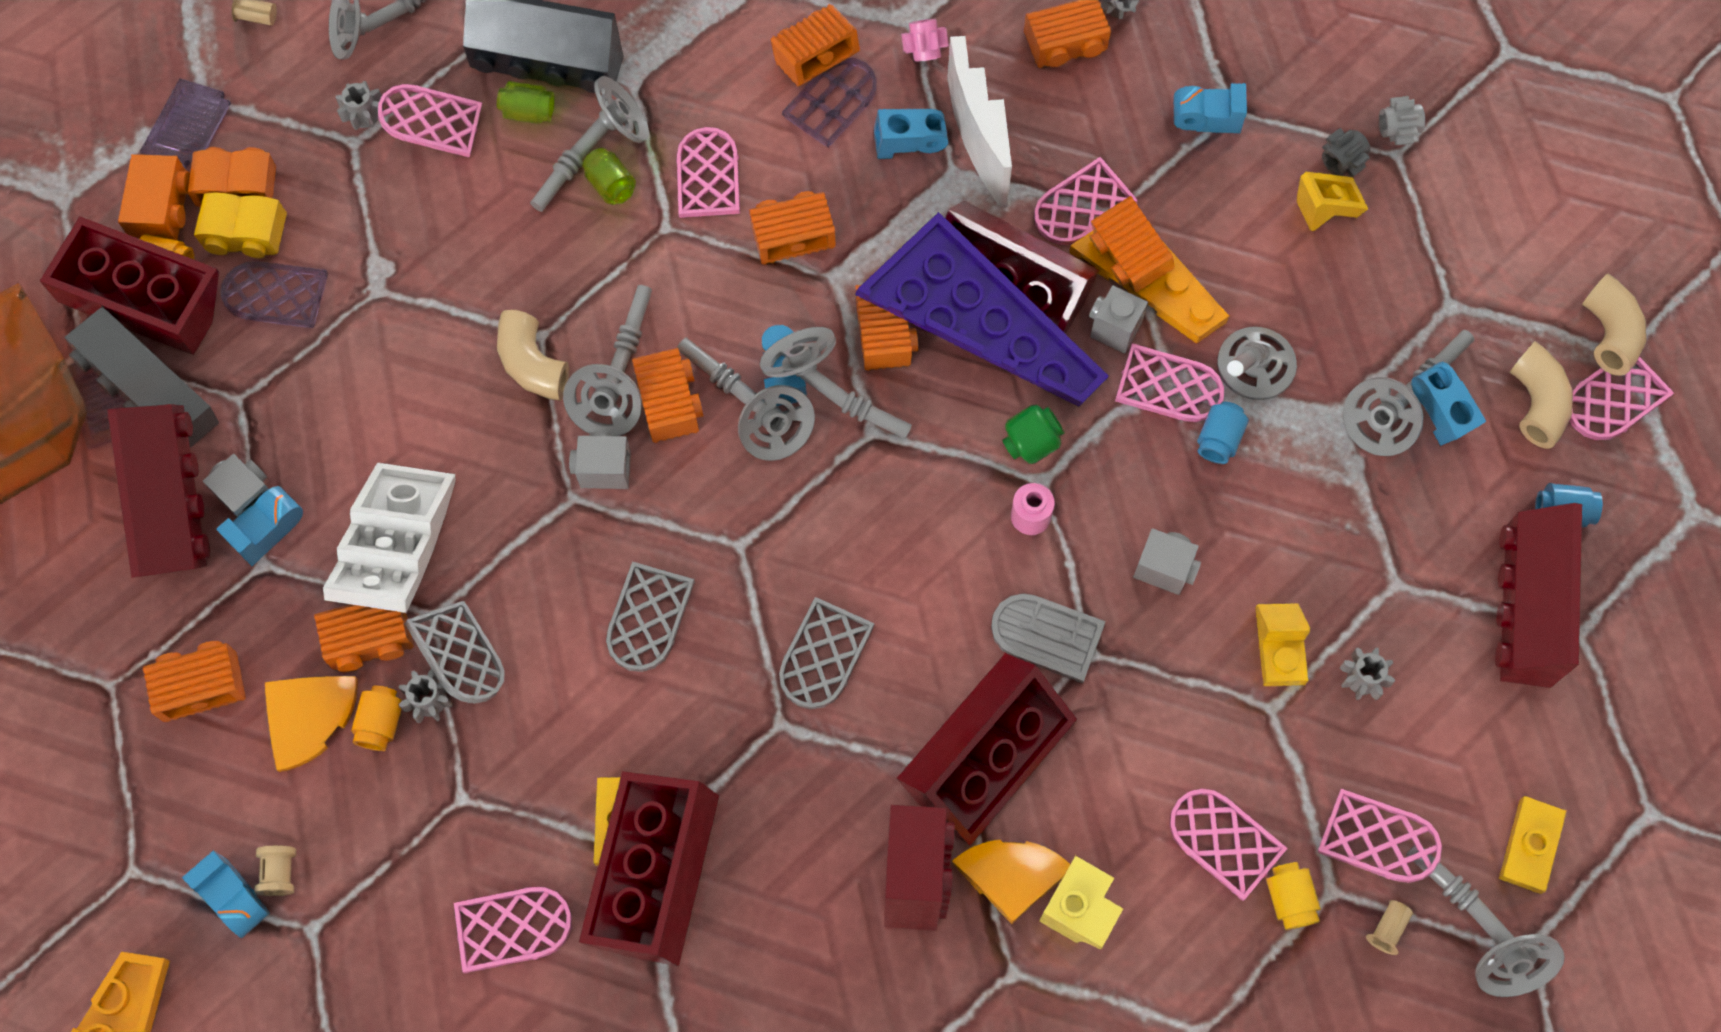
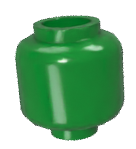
M1033 404L1006 421L1005 430L1008 436L1002 439L1014 460L1022 457L1025 462L1035 464L1061 447L1060 436L1065 434L1048 406L1042 409L1040 406Z

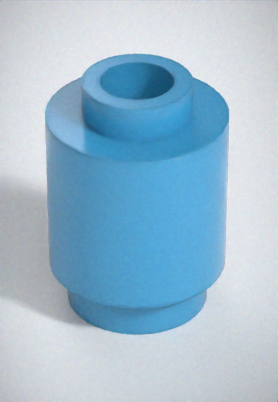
M1226 401L1211 406L1197 440L1199 444L1197 451L1201 457L1213 463L1226 464L1230 457L1235 456L1249 422L1242 407Z
M1548 483L1544 491L1540 490L1538 492L1535 509L1570 503L1582 504V527L1585 528L1588 524L1595 525L1599 522L1603 501L1601 493L1593 492L1590 487Z

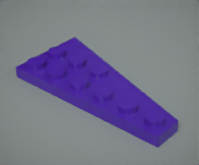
M939 212L856 290V296L1078 407L1109 377Z

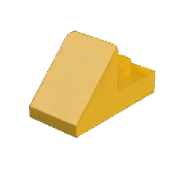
M1307 171L1300 176L1297 204L1311 231L1318 229L1334 215L1358 218L1368 210L1353 177Z
M1257 604L1256 618L1263 686L1306 685L1308 682L1304 640L1310 633V626L1299 604Z

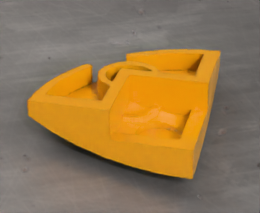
M356 676L308 677L265 682L270 738L278 772L291 770L315 759L328 749L327 744L324 742L333 734L338 726L340 728L346 727L357 698L358 678Z
M1001 839L976 845L958 855L951 862L980 894L983 893L1011 924L1063 879L1070 866V863L1056 852L1029 841L1025 843L1002 842Z

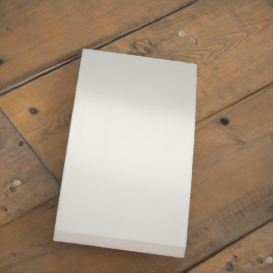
M965 36L950 37L947 80L953 113L964 146L979 177L999 207L1007 206L1012 170L1004 99L988 100L985 68H969Z
M377 463L350 509L351 524L337 547L338 562L323 587L324 600L407 613L439 536L455 485V474Z

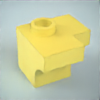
M1075 855L1047 905L1040 922L1077 944L1081 941L1101 950L1123 911L1122 907L1104 898L1114 877Z

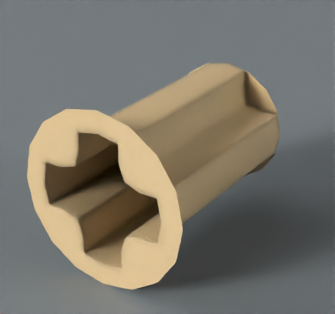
M233 0L232 18L234 22L241 19L267 25L275 23L277 14L275 3L259 0Z
M1394 900L1389 901V905L1375 932L1367 934L1366 939L1377 949L1391 955H1397L1396 945L1411 916L1414 915L1413 911L1403 903Z

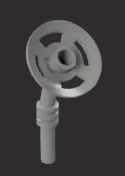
M332 0L329 13V40L334 56L341 60L348 59L357 45L359 35H364L366 32H370L407 12L412 14L415 8H419L421 3L427 0H397L368 16L365 13H361L359 0H354V4H351L349 0ZM348 41H350L352 43L350 48L347 50L345 48V45L348 43Z
M601 76L595 81V93L602 109L599 112L600 117L570 150H565L562 153L563 156L558 158V163L556 162L553 165V173L530 202L536 210L543 212L565 181L572 180L573 174H576L578 168L583 165L582 159L609 129L612 131L617 129L621 134L637 143H642L648 139L649 128L642 111L630 94L613 79ZM634 126H635L636 134L632 133Z
M637 286L625 325H620L619 331L621 333L617 334L616 339L618 341H615L613 345L616 352L611 365L592 364L584 366L575 371L565 385L563 401L567 414L579 428L589 434L593 432H606L613 436H621L629 432L641 416L642 397L634 381L624 372L631 354H635L637 351L636 347H634L639 345L640 341L637 338L642 336V332L639 329L653 291L647 286ZM596 373H606L607 375L606 378H599ZM583 380L586 383L581 391L582 402L577 403L576 388L579 381ZM592 386L596 390L591 396V399H589L588 392L589 388ZM621 395L622 404L620 407H618L616 405V402L619 396ZM628 395H631L633 407L630 415L626 417L624 412L629 403ZM593 410L599 415L611 416L613 424L596 422L587 415Z
M811 327L791 333L774 343L761 357L760 367L765 375L770 377L792 375L801 377L841 407L842 413L846 414L849 411L850 417L854 418L857 415L860 422L865 419L904 439L907 437L912 426L911 424L871 405L872 401L869 399L863 401L864 397L861 395L856 398V393L853 391L848 394L816 370L817 364L830 354L836 344V337L829 328ZM781 355L785 357L782 361V366L773 367Z
M1247 327L1235 331L1223 342L1218 353L1217 366L1223 382L1233 392L1248 399L1265 400L1280 395L1290 386L1296 374L1297 360L1289 342L1277 332L1263 327ZM1260 336L1272 339L1283 350L1276 351L1269 343L1260 341ZM1245 337L1246 340L1239 345L1235 356H1229L1232 346L1238 340ZM1270 362H1276L1274 369L1267 373L1266 370ZM1282 364L1287 365L1284 376L1278 382L1271 384L1270 380L1279 373ZM1245 372L1247 375L1257 378L1256 386L1248 385L1236 376H1240Z
M1462 330L1434 359L1428 358L1425 364H1422L1419 370L1413 373V377L1439 362H1445L1450 365L1475 341L1474 336L1469 331ZM1375 377L1361 382L1349 393L1343 408V420L1349 436L1360 448L1374 455L1393 456L1409 449L1419 438L1423 428V410L1412 390L1411 381L1404 385L1391 378ZM1374 388L1376 393L1365 400L1362 408L1357 407L1361 396L1366 391ZM1391 388L1398 391L1395 396L1390 395ZM1380 398L1381 403L1373 410L1370 409L1373 401ZM1399 419H1403L1399 428L1393 430L1392 425ZM1367 420L1372 429L1381 433L1380 441L1377 442L1368 437L1359 426V422ZM1409 422L1413 423L1407 437L1395 443V437L1407 428Z
M684 338L677 346L679 352L710 376L709 380L712 383L717 382L716 386L720 389L723 388V392L726 394L731 392L745 404L738 421V435L742 445L751 455L767 461L780 460L791 456L806 443L813 430L815 414L811 401L802 391L788 385H775L755 393L740 380L741 375L739 373L734 374V370L731 367L727 369L728 365L725 362L719 364L688 338ZM785 394L793 397L800 406L794 408L787 399L779 397V395ZM776 404H782L788 410L782 412ZM751 411L755 412L754 419H748ZM792 420L801 421L793 437L784 443L781 436L788 431ZM763 426L769 432V435L761 433L758 428ZM754 433L759 440L769 443V447L755 444L749 435Z
M1414 845L1405 855L1409 857L1418 853L1416 846ZM1429 854L1427 856L1432 864L1435 858ZM1422 858L1413 861L1423 871L1427 869ZM1439 862L1429 877L1444 889L1442 894L1445 897L1451 896L1450 902L1453 904L1458 902V909L1460 911L1466 909L1498 944L1481 958L1475 970L1476 981L1484 992L1499 997L1518 996L1542 987L1557 975L1563 966L1565 955L1561 945L1555 939L1539 934L1514 937L1477 897L1479 892L1476 889L1471 891L1470 883L1463 884V877L1461 875L1455 877ZM1537 942L1543 943L1545 945L1540 946ZM1538 958L1546 959L1540 968L1526 976L1533 969ZM1493 972V974L1496 975L1497 977L1505 978V979H1510V980H1509V981L1495 980V979L1490 978L1489 975Z

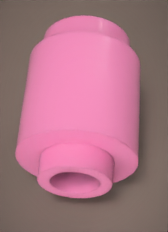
M1037 483L1026 484L1017 490L1012 504L1011 521L1019 532L1026 535H1037L1048 528L1055 505L1051 491Z

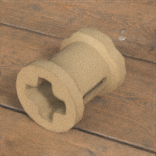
M264 846L256 849V857L260 858L259 884L255 885L254 888L256 895L285 896L294 894V886L290 881L291 859L296 856V848L290 846Z

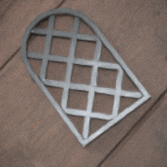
M632 561L612 619L609 622L606 638L610 656L619 666L629 671L643 672L654 669L665 661L675 643V637L695 583L694 579ZM640 570L655 574V576L644 580ZM635 572L640 583L629 588ZM667 578L683 583L672 588ZM662 579L667 591L653 597L648 586ZM687 588L680 604L675 593ZM644 589L649 600L635 607L630 595ZM671 596L676 608L662 614L657 602ZM626 598L631 609L620 614ZM652 605L658 617L644 624L639 611ZM634 614L640 627L626 633L620 621ZM678 614L671 631L666 619ZM661 622L667 635L653 641L647 629ZM615 625H617L622 636L612 640ZM643 632L649 644L635 650L629 638ZM625 641L630 653L618 658L612 647ZM668 641L666 648L660 655L656 646ZM652 649L657 659L652 663L642 665L638 655ZM634 658L637 665H629L626 661Z
M815 597L787 653L783 657L779 676L781 689L787 699L798 707L807 709L824 708L834 702L846 687L847 681L875 624ZM821 606L837 614L825 618ZM816 608L820 620L808 624ZM847 618L864 626L851 630ZM842 619L846 632L832 636L827 623ZM823 625L827 638L812 643L808 630ZM866 631L858 647L853 635ZM804 633L808 645L795 649ZM849 637L853 650L839 655L834 642ZM829 644L834 657L819 662L815 648ZM810 650L814 664L800 668L795 655ZM854 656L845 673L841 660ZM791 657L795 670L785 673L786 665ZM836 662L840 676L826 680L822 667ZM817 669L821 682L806 687L802 674ZM797 676L802 689L790 693L785 686L784 680ZM841 682L838 689L831 695L828 686ZM824 688L827 699L822 702L812 703L809 692ZM804 694L806 702L800 701L795 697Z
M465 601L406 620L405 626L438 681L449 695L460 701L473 704L486 702L496 696L504 682V668L500 658ZM457 611L455 619L445 615ZM462 613L469 624L460 621ZM432 619L430 627L419 624ZM438 620L452 624L450 634L435 630ZM457 627L472 632L469 642L454 637ZM418 630L428 633L425 642ZM432 635L447 641L444 651L429 646ZM476 636L483 647L474 644ZM452 643L467 648L464 658L449 653ZM472 650L486 655L483 665L469 660ZM432 654L442 657L439 665ZM447 659L461 664L458 674L443 669ZM490 659L493 662L496 670L488 668ZM466 666L481 671L478 682L463 677ZM486 674L498 678L496 688L483 684ZM447 678H450V679H453V680L456 681L454 687H453L452 684L447 680ZM463 683L474 687V695L464 694L459 691L460 684ZM481 690L488 692L487 694L479 695Z

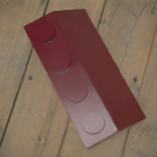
M962 201L950 208L945 219L1066 334L1084 305L1100 270L966 201Z
M79 216L39 281L58 303L89 315L103 307L127 330L194 355L213 323L219 271L212 266Z
M175 404L107 409L131 578L207 567L206 559L210 557V543L207 535L202 534L200 518L204 517L205 510L202 496L199 493L196 494L194 477H198L199 466L196 455L190 452L188 437L193 434L190 414L185 412L184 405Z
M1570 503L1521 511L1501 529L1499 546L1500 549L1505 550V560L1499 569L1498 586L1503 588V602L1499 604L1496 622L1498 627H1502V642L1498 643L1495 652V664L1497 667H1501L1500 681L1551 688L1579 665L1582 504Z
M1005 653L896 779L921 807L946 808V822H955L954 835L965 844L971 846L1076 722L1077 718L1036 665Z
M622 771L579 943L639 960L679 966L719 800L717 793L700 781Z

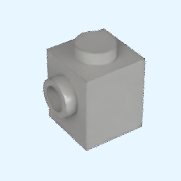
M1112 285L1106 298L1099 296L1092 307L1089 317L1094 319L1090 338L1126 354L1143 322L1148 302Z
M593 432L589 436H578L577 450L570 451L569 469L570 474L576 475L580 488L629 489L631 450L627 437L613 436L606 432Z
M232 454L227 460L217 463L203 480V483L236 517L241 515L250 506H253L257 499L268 490V487L263 483L267 478L264 472L252 460L244 464L235 454Z
M1152 528L1133 578L1180 595L1184 584L1193 585L1201 562L1194 558L1199 546L1191 543L1190 539L1176 532L1166 534Z

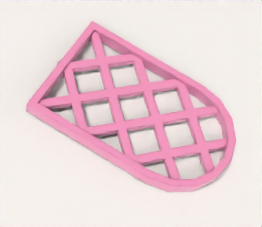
M402 84L391 87L382 95L378 103V119L382 128L397 139L470 158L482 102L421 86ZM400 92L405 100L394 105L389 97ZM407 92H415L418 94L410 97L407 94ZM425 97L432 107L420 112L414 102ZM432 97L439 98L444 101L436 104ZM386 102L389 108L382 111V106ZM451 104L457 114L446 118L440 109ZM458 104L470 107L462 111ZM409 105L416 115L404 120L398 110ZM435 111L441 122L430 126L424 116ZM476 111L472 125L466 115ZM393 112L399 123L390 127L386 123L384 116ZM461 118L468 128L457 133L450 123ZM419 119L426 129L414 134L408 124ZM446 126L452 136L441 141L434 131ZM403 127L405 131L408 133V135L398 132L396 130ZM471 133L467 148L461 138ZM430 134L434 141L426 140L422 137ZM456 141L461 148L450 146L448 144Z
M704 127L693 130L680 142L676 159L679 218L740 214L739 156L735 142L728 133L718 128ZM717 136L727 141L721 148L711 142ZM697 137L702 143L693 150L687 144ZM706 146L716 152L708 161L699 155ZM730 146L733 150V158L725 153ZM684 149L690 155H688L683 161H681ZM720 156L729 162L722 171L712 165ZM694 158L703 164L695 173L686 167ZM733 167L734 181L726 176ZM707 169H710L717 175L709 183L699 177ZM682 171H684L687 175L690 176V178L683 185ZM721 179L730 185L723 194L713 188ZM694 181L704 187L696 196L687 190ZM734 190L735 204L727 199ZM708 191L717 197L710 206H707L700 200ZM683 194L691 199L685 207H683ZM722 202L728 206L724 208H716ZM695 204L702 208L690 210Z
M1099 157L1047 191L1038 200L1034 210L1035 226L1039 233L1048 241L1059 245H1072L1093 231L1091 221L1094 219V216H1099L1105 212L1095 210L1096 199L1111 201L1110 208L1114 207L1115 202H1121L1126 199V197L1116 196L1118 187L1127 198L1132 196L1136 203L1138 200L1104 160ZM1096 167L1095 176L1084 175ZM1101 168L1110 178L1100 177ZM1080 180L1094 182L1093 193L1079 191ZM1075 181L1074 190L1063 189ZM1099 183L1113 185L1112 195L1097 194ZM1059 194L1073 196L1072 207L1058 205ZM1054 195L1053 204L1044 203ZM1078 197L1091 198V209L1076 208ZM1040 208L1052 210L1051 221L1039 219L1038 212ZM1056 212H1070V223L1055 222ZM1075 213L1090 215L1088 226L1074 224ZM1043 226H1049V232H1047L1043 228ZM1054 227L1069 229L1068 237L1060 238L1054 236ZM1073 230L1084 231L1082 234L1072 237Z
M1132 344L1125 369L1122 371V379L1115 402L1182 421L1199 422L1206 420L1209 412L1200 414L1195 405L1205 400L1208 401L1210 406L1215 405L1216 403L1212 397L1219 394L1217 404H1221L1224 399V386L1220 376L1209 366ZM1140 353L1153 356L1154 358L1145 361ZM1134 354L1140 364L1129 369ZM1160 361L1167 372L1155 377L1148 366ZM1167 361L1181 365L1172 369ZM1187 368L1193 380L1182 385L1175 374ZM1194 368L1205 372V374L1198 376ZM1143 369L1150 380L1138 385L1131 374ZM1170 376L1176 388L1165 393L1158 382ZM1127 377L1128 381L1130 382L1133 388L1122 393L1125 379ZM1211 377L1216 382L1218 388L1208 392L1202 381ZM1197 384L1203 395L1191 400L1185 389ZM1153 385L1160 396L1147 401L1141 390ZM1180 392L1186 404L1175 409L1168 398ZM1136 393L1141 401L1127 397ZM1163 401L1168 409L1155 406L1154 404ZM1190 408L1194 415H1187L1180 412H1183Z
M1640 357L1636 362L1640 369L1632 368L1625 374V385L1611 383V374L1600 368L1584 381L1579 382L1573 390V402L1584 403V415L1574 414L1572 408V416L1569 422L1576 431L1585 437L1594 440H1609L1626 432L1629 427L1670 398L1674 392ZM1605 371V382L1592 381ZM1631 374L1645 376L1644 388L1631 386ZM1651 381H1652L1660 390L1650 389V388H1651ZM1585 386V397L1574 396ZM1591 386L1605 388L1604 400L1591 398ZM1611 389L1624 391V403L1610 401ZM1631 392L1643 393L1644 405L1630 404ZM1650 395L1663 396L1650 406ZM1590 404L1604 406V418L1590 416ZM1610 407L1623 408L1624 420L1610 419ZM1630 410L1643 411L1630 421ZM1578 420L1584 421V426H1582L1578 422ZM1590 422L1604 424V433L1599 434L1590 431ZM1610 425L1623 426L1610 433Z
M1198 789L1187 792L1178 799L1170 815L1171 833L1180 848L1242 901L1268 875V871L1288 849L1236 806L1232 800H1229L1215 790ZM1207 795L1209 808L1193 809L1192 797ZM1214 798L1222 801L1228 807L1215 808ZM1187 800L1188 809L1178 810L1180 804ZM1231 813L1232 828L1217 829L1215 814ZM1210 814L1211 829L1196 830L1194 815ZM1188 815L1190 830L1177 831L1175 816ZM1237 815L1252 827L1238 828ZM1239 833H1255L1256 848L1241 849ZM1218 834H1233L1235 849L1219 850ZM1212 835L1214 850L1198 851L1196 836ZM1261 835L1276 847L1262 848ZM1181 836H1191L1192 850L1182 841ZM1263 853H1278L1267 867L1264 868ZM1257 854L1259 869L1243 870L1241 855ZM1236 855L1237 871H1222L1220 856ZM1214 856L1216 870L1201 857ZM1259 875L1247 891H1245L1244 876ZM1238 876L1240 890L1224 877Z
M1341 789L1331 817L1328 819V825L1318 853L1383 876L1386 879L1411 883L1423 880L1434 872L1440 862L1442 844L1435 828L1430 822L1420 816ZM1349 798L1367 805L1354 810ZM1343 800L1349 812L1336 818ZM1372 809L1379 823L1364 829L1357 815ZM1378 809L1393 813L1395 816L1384 820ZM1353 818L1359 831L1344 837L1338 823ZM1408 819L1413 820L1424 827L1414 831ZM1402 820L1408 833L1394 839L1387 825ZM1333 827L1339 840L1326 845ZM1382 828L1389 842L1374 848L1367 834ZM1429 831L1433 835L1436 845L1424 850L1417 836ZM1362 837L1369 850L1354 856L1348 842ZM1412 839L1418 853L1404 858L1397 844ZM1343 845L1348 857L1330 850ZM1392 847L1399 861L1384 867L1377 853ZM1437 851L1436 858L1431 864L1427 855ZM1372 856L1377 867L1360 862V860ZM1422 858L1427 869L1421 874L1412 875L1407 864ZM1402 866L1407 876L1397 875L1389 871Z
M546 887L523 888L454 903L458 933L457 940L459 941L463 973L545 957L556 952L566 942L571 931L572 915L567 902L557 892ZM532 893H543L537 902L525 896ZM549 895L556 897L561 903L554 914L541 907ZM514 897L506 909L495 902ZM520 899L533 907L524 920L511 913ZM483 904L476 915L465 908ZM490 905L503 913L493 927L481 919ZM564 910L566 912V923L559 919ZM537 911L550 919L541 933L528 925ZM461 912L472 919L464 932ZM507 917L520 925L510 939L498 931ZM477 923L489 931L480 945L467 937ZM554 923L565 929L561 939L556 943L546 937ZM524 929L537 937L528 951L515 943ZM494 935L507 943L497 957L485 949ZM541 941L550 946L546 950L534 953ZM465 942L476 949L468 962ZM511 947L523 954L522 956L503 959ZM481 953L493 961L473 965Z

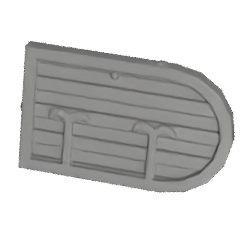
M1018 594L1008 597L999 604L993 613L991 630L994 641L1005 653L1083 683L1091 660L1096 654V647L1106 621L1042 597Z

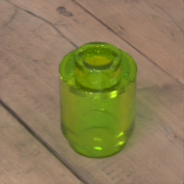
M508 81L505 88H500L498 91L497 109L502 111L504 119L541 124L542 121L550 122L553 117L555 95L552 91H546L544 86Z
M599 148L586 156L583 161L584 175L605 203L610 205L622 204L631 198L636 186V180L615 153L605 148Z

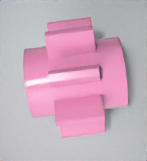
M936 19L910 22V33L901 34L904 52H913L914 61L940 58V48L949 46L947 29L944 27L937 28Z

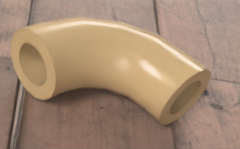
M1606 274L1590 292L1582 305L1596 315L1604 326L1605 336L1594 351L1596 362L1606 372L1621 376L1627 374L1635 366L1645 347L1646 319L1635 296L1610 274Z
M518 310L503 311L498 323L497 351L505 371L526 391L548 399L561 401L569 378L568 363L546 357L539 351L536 344L539 321L535 317Z
M1535 341L1509 373L1518 378L1527 387L1531 397V407L1519 425L1521 432L1533 444L1550 449L1559 441L1571 419L1573 389L1563 366L1543 346Z

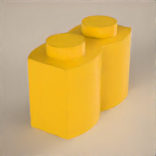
M205 193L194 236L206 251L216 255H226L227 252L241 251L252 258L278 254L287 212L279 200L269 197H240L227 193Z

